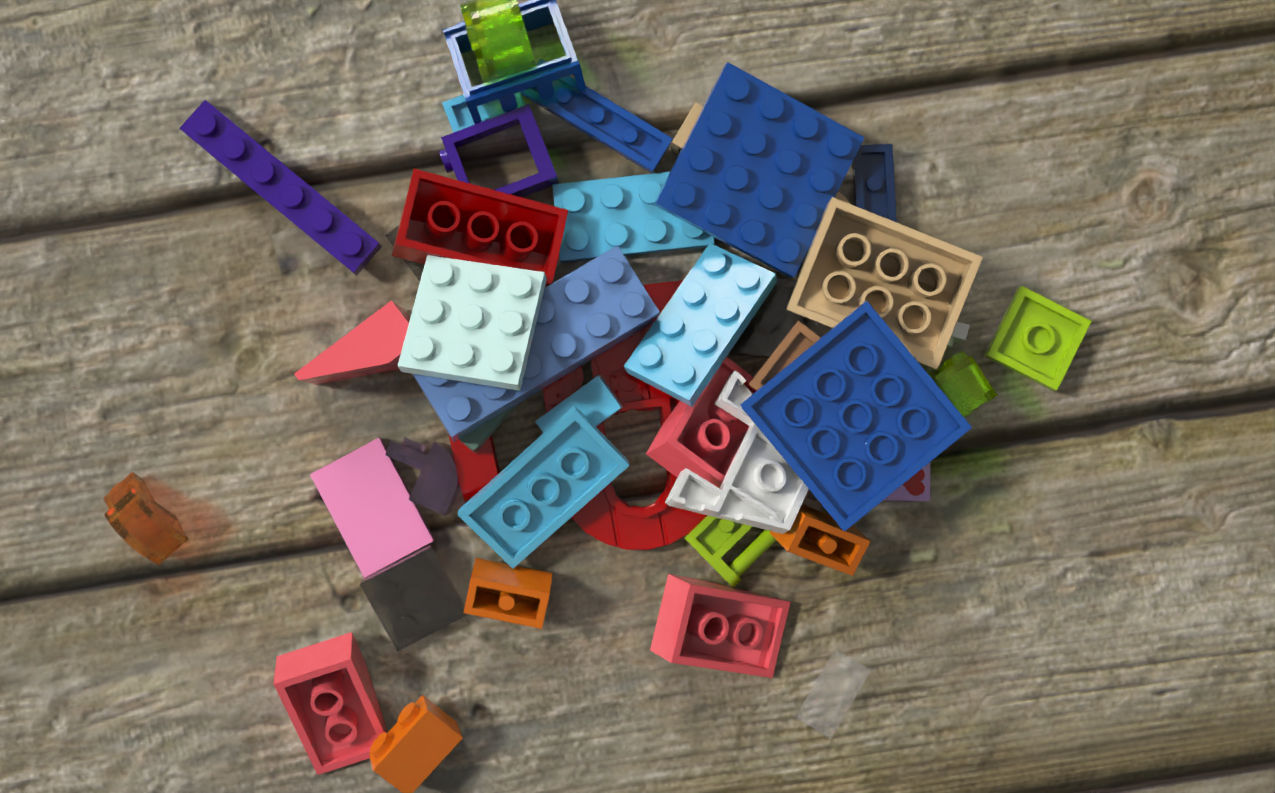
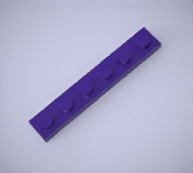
M206 100L200 104L179 128L356 276L382 247L379 242Z

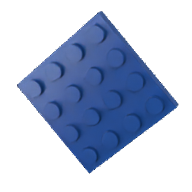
M727 62L715 82L654 205L778 272L794 278L812 244L826 206L832 197L835 198L864 137Z
M868 301L861 304L740 404L746 414L844 532L972 428Z

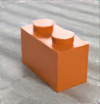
M803 504L788 532L781 534L770 531V534L787 552L851 576L854 575L871 542L855 526L852 525L844 532L831 515Z
M475 558L463 613L542 629L553 573L520 566L512 569L505 563Z
M424 695L415 703L412 702L405 706L398 716V722L388 733L383 732L375 739L369 752L373 771L402 793H413L463 739L457 721Z

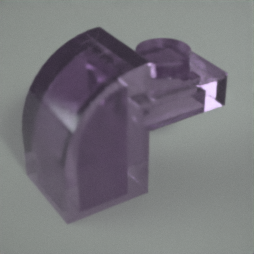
M404 437L402 443L391 441L385 453L386 456L421 470L409 500L444 516L450 515L461 489L453 452L439 442H433L429 454L423 453L426 448L425 445L407 437Z

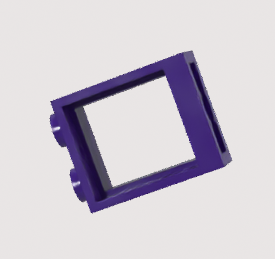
M529 104L441 137L445 149L439 151L447 173L454 171L457 180L470 183L457 148L520 124L538 173L495 190L523 198L552 187V184H559L558 177Z

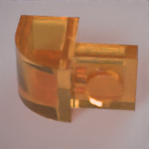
M131 472L124 480L116 484L103 498L109 509L104 516L113 529L134 550L157 565L165 561L188 540L176 515L154 501L144 480L134 472Z

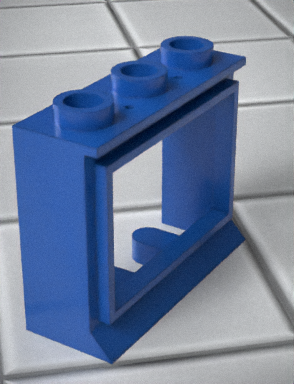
M529 0L443 29L474 124L482 122L477 106L499 99L503 111L509 112L518 107L514 94L533 87H537L541 99H550L555 94L552 81L572 74L578 90L586 89L580 63L556 0ZM554 23L565 56L474 87L471 86L462 53Z

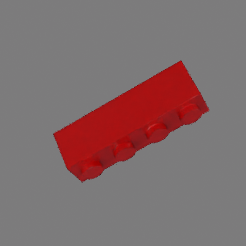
M414 168L392 256L425 264L427 255L540 271L545 272L547 278L545 287H547L554 280L568 210Z

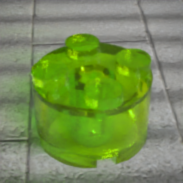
M471 0L460 5L466 24L467 35L472 50L475 52L483 83L529 70L530 67L536 66L517 0Z
M964 350L943 363L944 365L937 369L939 374L933 377L930 371L927 372L964 418L978 410L977 407L990 402L998 396L973 356H967Z

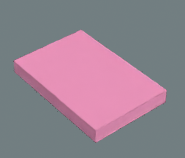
M377 438L310 474L364 578L435 541L382 438Z

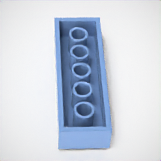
M617 245L545 287L520 391L417 374L412 375L449 436L455 442L507 409L514 407L654 323L660 312Z

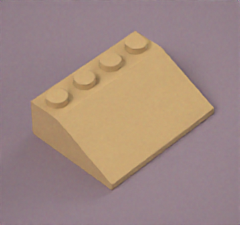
M832 197L826 206L786 310L833 328L861 304L868 301L918 363L937 370L983 257Z

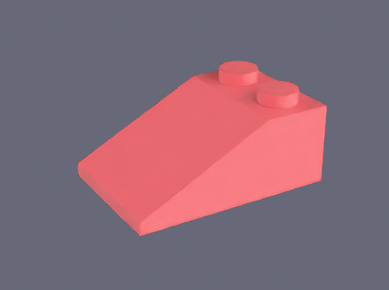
M391 300L294 373V375L300 381L319 385L398 370V362L410 316L402 307Z
M726 357L693 407L682 401L677 404L663 423L646 455L677 478L680 472L687 468L720 488L749 426L715 405V402L728 376L734 371H737L744 377L746 382L743 384L752 394L756 390L749 383L754 377Z
M668 574L650 651L670 663L773 678L791 602L705 580Z
M350 632L277 656L273 684L317 775L369 759V752L373 742L381 733H388L366 662L353 633Z

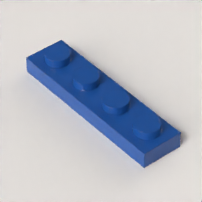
M540 59L537 65L545 63L546 61ZM571 76L552 81L555 94L550 99H541L537 87L521 91L522 96L651 174L655 172L672 144L673 138L586 86V89L579 91L575 79Z

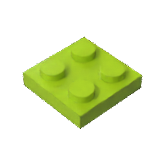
M1020 286L1017 288L984 357L1051 391H1057L1092 321L1024 286Z

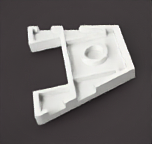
M734 371L728 376L715 405L747 424L749 428L720 488L685 468L680 472L665 503L672 507L784 534L791 529L809 489L740 406L752 393L743 384L746 382L744 377L737 371Z

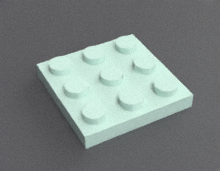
M427 255L398 362L400 371L520 391L547 280L545 272Z

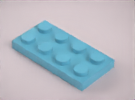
M670 172L552 184L554 206L568 210L559 252L561 263L593 260L617 245L624 256L705 248L709 243L715 245L713 236L654 205Z
M709 243L625 363L624 367L627 373L693 407L777 283L776 274Z
M574 405L458 510V516L514 569L629 467V460Z

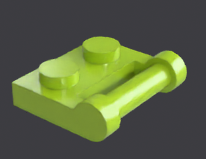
M707 515L684 537L733 588L741 581L740 576L776 541L769 530H764L728 566L721 557L753 526Z

